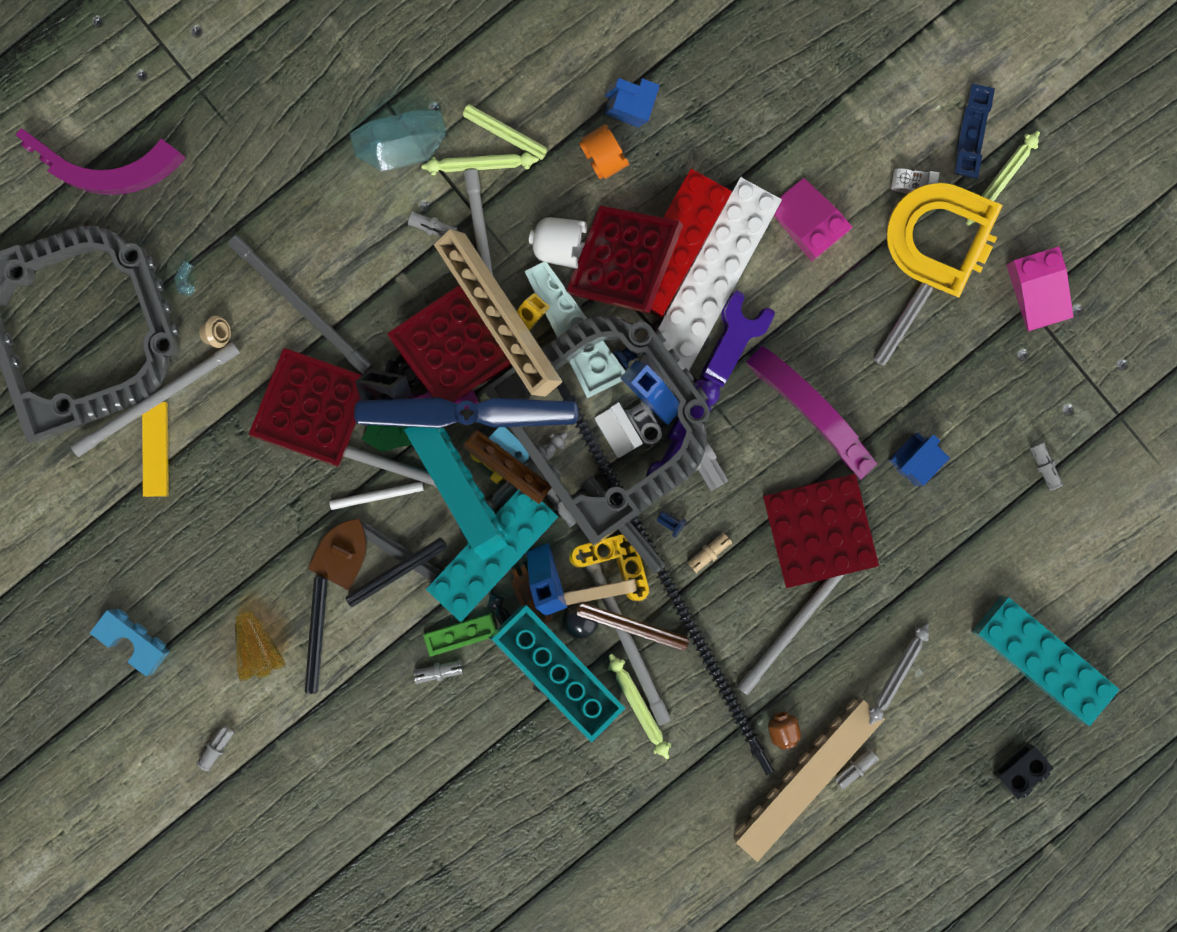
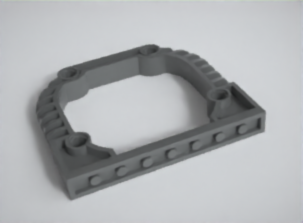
M97 226L71 228L24 246L16 245L0 251V308L8 304L12 293L18 285L28 286L34 281L35 271L83 253L101 251L109 253L116 268L131 276L149 327V331L143 341L147 361L137 375L122 384L82 398L59 393L52 399H49L39 393L27 392L19 369L21 367L20 359L13 352L11 346L13 345V339L10 333L6 332L0 314V366L27 443H38L135 406L162 386L170 368V358L176 356L179 352L180 343L177 336L180 335L177 324L171 320L170 314L172 309L169 302L164 300L162 294L164 286L160 278H157L155 275L156 263L153 257L149 256L147 251L140 246L128 243L121 236L108 229ZM137 251V260L131 262L130 255ZM22 267L23 274L17 278L16 272ZM168 339L170 343L169 348L166 351H162L161 343ZM65 400H68L70 403L67 411H64L62 408Z
M597 316L585 319L549 343L542 351L555 371L588 347L605 340H622L632 353L639 356L647 355L680 400L678 417L687 430L681 449L671 460L627 491L620 487H613L606 492L604 497L580 495L574 499L559 478L562 473L554 463L550 465L545 458L548 456V453L541 444L536 445L523 426L510 427L591 544L595 546L683 483L695 472L705 453L707 443L705 423L710 417V410L705 402L708 397L701 387L695 389L691 383L694 378L688 369L682 370L677 364L680 358L673 349L668 351L663 343L666 339L659 329L654 332L651 326L645 322L632 324L624 319L613 316ZM639 330H646L648 332L647 338L643 341L636 339V333ZM514 367L483 389L490 399L534 400V397L537 396L531 395ZM696 406L704 409V414L699 419L691 416V411ZM615 493L623 495V503L619 506H614L611 501Z

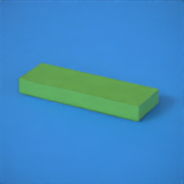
M489 613L424 633L423 636L429 656L431 657L489 639V636L496 631L492 614Z

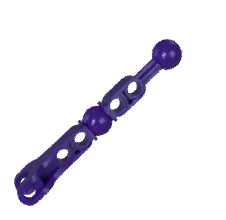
M737 289L731 293L721 311L724 330L699 376L701 378L693 384L695 389L701 387L708 397L705 402L710 411L712 409L711 406L719 400L720 388H723L748 341L753 337H759L766 333L775 315V311L768 307L762 309L754 320L746 319L741 311L745 297ZM700 406L694 407L691 411V416L695 419L701 418L704 414V409ZM679 417L676 418L668 434V438L672 442L661 461L651 464L647 470L646 477L670 461L681 449L687 430L680 422Z

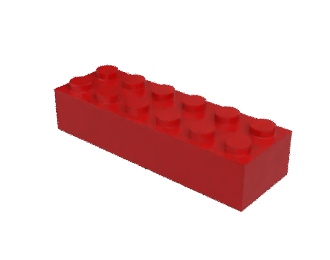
M690 169L663 217L680 221L683 227L650 310L651 314L660 319L665 314L733 192L693 169Z

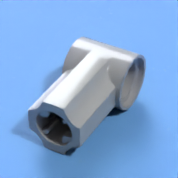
M707 442L703 459L696 471H699L709 490L713 491L728 482V479L717 463V457Z

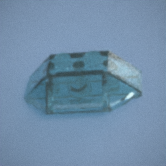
M414 110L370 121L350 133L355 156L383 172L428 161L442 139L447 135L441 111Z

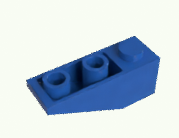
M635 360L620 379L665 424L669 425L678 414L680 402L663 380L647 364Z
M547 543L527 551L529 585L535 607L545 616L567 608L550 544Z

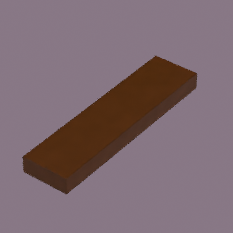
M477 429L462 446L538 504L541 503L552 488L547 481Z

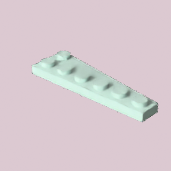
M542 262L525 271L534 292L550 306L545 314L557 338L577 323L587 319L571 295L566 292L564 285L547 262ZM604 341L588 347L569 361L587 399L622 382L620 377L626 372Z

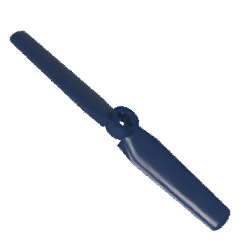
M440 397L360 400L356 402L354 407V418L357 424L441 428L456 422L465 425L478 422L494 428L576 424L579 414L578 405L574 401L492 398L477 404L470 400L455 403ZM466 405L469 406L470 410H474V414L470 415L469 419H465V416L460 414V410H464Z

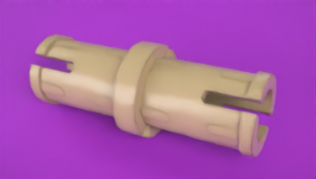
M722 532L709 545L705 544L702 547L703 550L687 561V563L697 574L711 560L715 561L717 559L716 556L733 543Z

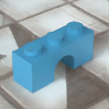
M120 609L107 610L90 634L108 648L116 646L122 637L128 638L134 645V653L128 660V663L143 675H152L170 652L165 648L166 644L157 637L153 639L149 636L147 629L141 624H134L128 620L129 616Z

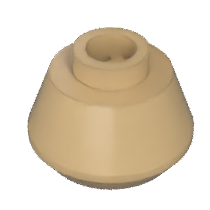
M212 316L200 326V337L205 344L215 348H222L228 343L231 330L224 318Z

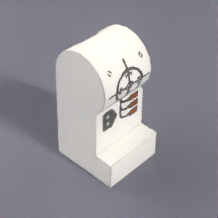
M894 169L891 189L896 192L908 193L919 186L938 183L940 172Z

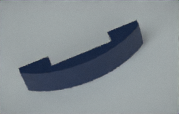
M971 84L956 147L954 174L975 179L979 177L982 161L981 150L995 88Z

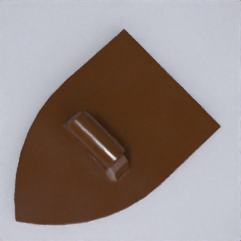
M360 519L343 522L328 532L319 544L308 567L309 570L322 577H326L348 591L351 589L366 555V536Z

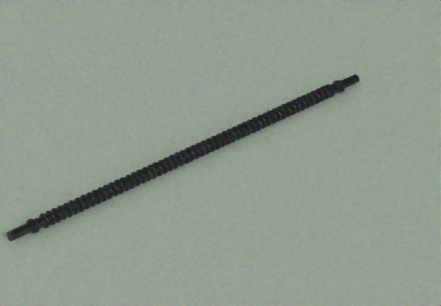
M564 381L557 386L563 401H576L575 396H571ZM578 408L579 414L575 428L580 429L578 434L583 435L582 440L586 441L585 446H589L588 452L593 454L591 458L596 459L595 464L599 465L598 470L603 472L601 476L606 478L604 482L609 483L608 488L620 487L623 489L624 487L619 485L621 481L616 479L617 474L612 472L614 468L609 466L611 462H607L606 459L608 457L603 455L604 450L599 448L601 444L596 442L598 438L593 437L595 433L590 431L591 426H587L588 420L583 418L585 414H581L580 411L582 409ZM615 493L616 497L614 500H618L617 506L623 503V495ZM636 516L630 522L655 551L656 546H652L653 540H649L650 535L645 533L647 529H643V522H639L640 516ZM665 565L657 573L658 576L656 578L661 579L660 585H664L663 591H667L666 596L671 598L669 602L674 603L673 609H677L676 615H680L681 618L679 620L684 622L682 626L687 628L686 633L691 635L689 639L694 641L692 645L697 646L695 650L700 652L699 657H703L702 663L707 665L705 669L710 670L709 675L713 676L712 681L717 683L715 687L720 689L718 693L723 694L722 700H726L725 706H729L728 711L733 713L731 717L736 718L735 724H739L738 730L743 731L741 735L746 737L745 742L749 743L751 754L756 756L766 775L773 773L774 769L763 751L765 747L757 740L758 734L753 733L755 729L750 727V721L747 722L748 716L743 714L745 710L740 709L741 703H737L738 698L733 696L735 692L730 690L732 686L727 685L728 679H724L725 674L720 672L722 668L717 666L719 662L714 661L715 655H711L712 649L707 648L709 644L704 642L705 637H701L702 631H698L699 625L694 624L696 620L691 618L692 613L688 612V606L685 607L686 601L681 600L682 595L678 594L679 589L675 588V582L672 583L673 577L668 576L669 570H665Z

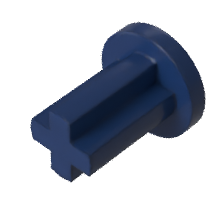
M628 348L622 351L618 349L614 351L616 359L624 369L629 367V362L639 357V355L632 353Z
M662 511L657 518L658 523L673 531L672 536L674 538L680 534L687 521L684 518L679 521L665 511Z

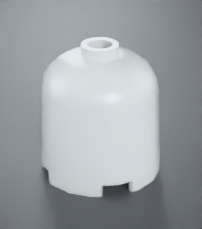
M546 217L540 220L535 230H531L529 235V244H533L535 256L543 262L578 269L577 262L585 244L581 242L582 233L587 232L586 222L555 217Z

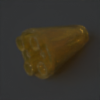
M246 612L235 617L236 668L239 681L249 680L256 675L258 679L270 676L272 674L271 670L286 666L282 653L253 612Z

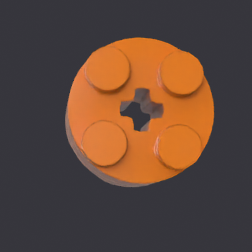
M606 123L581 138L582 141L579 142V145L587 159L593 158L594 161L590 164L599 179L603 177L607 179L630 165Z

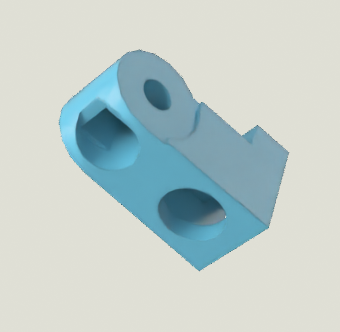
M499 427L489 437L490 440L498 444L522 464L526 463L529 459V454L523 445L506 427Z

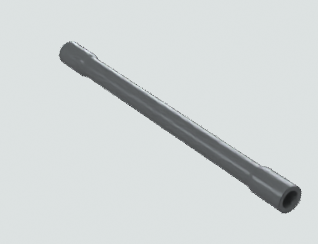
M235 235L229 240L228 245L323 334L362 375L372 367V364L359 351L355 350L282 280L239 235Z

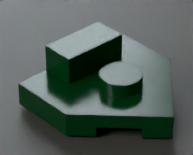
M368 425L367 431L362 437L363 441L381 452L412 445L404 431L408 428L406 426Z

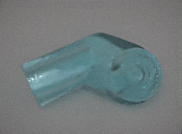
M182 261L174 281L179 294L190 297L194 293L195 288L189 284L188 277L194 266Z

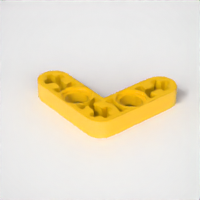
M623 534L606 538L596 546L588 543L577 546L570 551L569 560L576 567H585L616 558L622 581L639 576V580H635L636 586L642 588V591L639 592V597L638 594H633V592L627 593V597L632 601H641L648 596L649 586L641 557L631 544L626 549L620 547L623 538L624 541H628ZM600 544H605L609 549L606 557H601L597 552ZM579 550L581 553L591 551L592 556L584 558L583 563L581 560L576 559ZM633 553V557H626L624 559L622 555ZM628 561H633L636 564L637 569L634 574H629L625 569Z

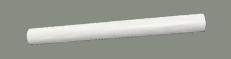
M417 482L331 500L330 507L331 510L420 492L424 491L423 482Z

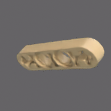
M635 579L563 593L566 604L570 605L635 592L637 588Z

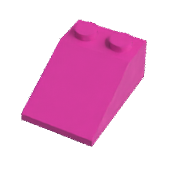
M805 178L780 197L782 201L774 214L777 221L811 262L853 228L839 210Z
M1060 247L1023 257L1006 265L1027 332L1073 318L1067 269Z

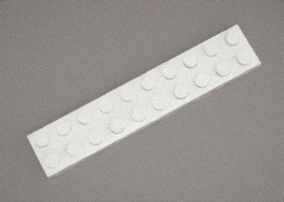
M741 177L658 328L666 339L663 343L668 351L673 349L680 358L677 364L682 370L685 368L688 371L690 370L782 201L777 196ZM644 355L640 362L647 364L676 396L650 358Z

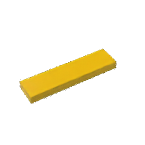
M162 402L142 415L143 497L169 496L168 402Z

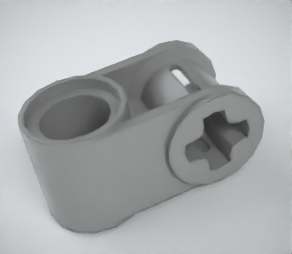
M642 400L639 405L632 409L624 410L644 444L655 445L660 441L662 436L661 428L655 420L651 409ZM648 428L655 429L658 433L657 438L654 440L646 439L644 436L645 430Z

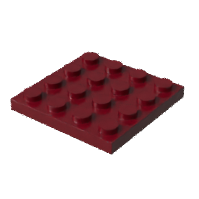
M599 206L577 262L578 269L575 268L566 292L570 295L649 313L683 224L676 220Z
M460 285L387 333L388 338L432 398L440 397L456 403L511 365Z
M283 348L249 431V436L340 468L357 424L354 418V407L356 402L361 399L355 381L362 375Z
M856 474L763 496L786 588L879 567Z

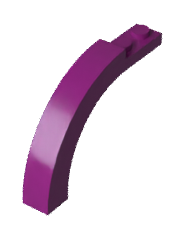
M22 128L16 133V136L22 140L21 146L31 153L35 150L41 154L39 159L50 167L47 170L49 173L77 189L96 194H127L148 188L170 175L186 159L180 152L163 139H160L145 156L129 165L111 170H91L65 161Z
M761 346L746 361L758 378L776 390L813 425L852 473L856 474L858 479L861 480L877 465V462L858 440L857 434L838 412L806 380L764 346Z

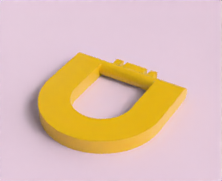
M930 183L919 186L901 198L889 217L886 231L889 252L898 267L910 277L960 297L972 270L981 273L983 269L976 262L979 261L985 264L993 248L986 241L989 240L995 243L997 239L996 236L990 235V232L1003 205L948 183ZM932 209H946L981 224L959 270L923 255L916 248L913 241V228L918 218L925 212Z

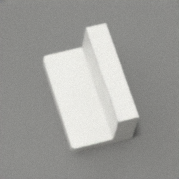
M620 403L615 404L609 410L595 417V421L618 458L643 444Z

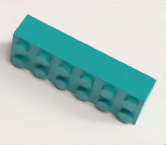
M444 427L406 428L404 430L473 551L482 560H485L508 546L504 539L508 535L502 525L494 518L496 517L494 511L483 498L485 497L483 492L472 479L473 475L461 460L462 457L450 441L451 438Z
M518 489L495 514L496 517H494L508 535L504 538L508 546L482 560L468 543L426 590L462 622L559 517L543 501L538 504Z
M1000 596L971 631L1079 722L1087 726H1091L1120 690L1009 597Z
M522 604L489 636V639L591 743L626 709L527 605Z

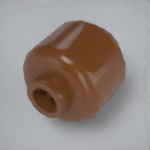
M778 712L768 722L771 742L775 746H779L780 749L793 748L801 739L798 719L795 716L789 715L787 712Z

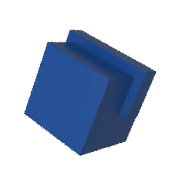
M618 78L606 88L604 96L608 97L609 100L604 115L639 128L649 121L660 85L642 78L638 86Z
M914 433L888 461L897 468V472L905 476L915 486H924L950 457L937 446L940 440L934 434L924 438L919 433Z

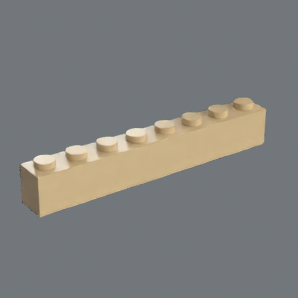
M450 229L434 246L531 395L546 397L563 381L466 234Z
M859 697L857 700L853 699L845 708L847 710L841 718L838 716L832 721L829 726L831 728L826 735H820L814 742L815 747L810 753L805 752L798 760L799 765L795 770H789L782 778L783 783L778 789L774 787L766 796L768 800L762 806L758 805L751 812L750 816L752 818L746 824L742 823L735 830V842L756 862L762 858L885 720L883 718L882 721L879 720L870 725L869 708L871 706Z

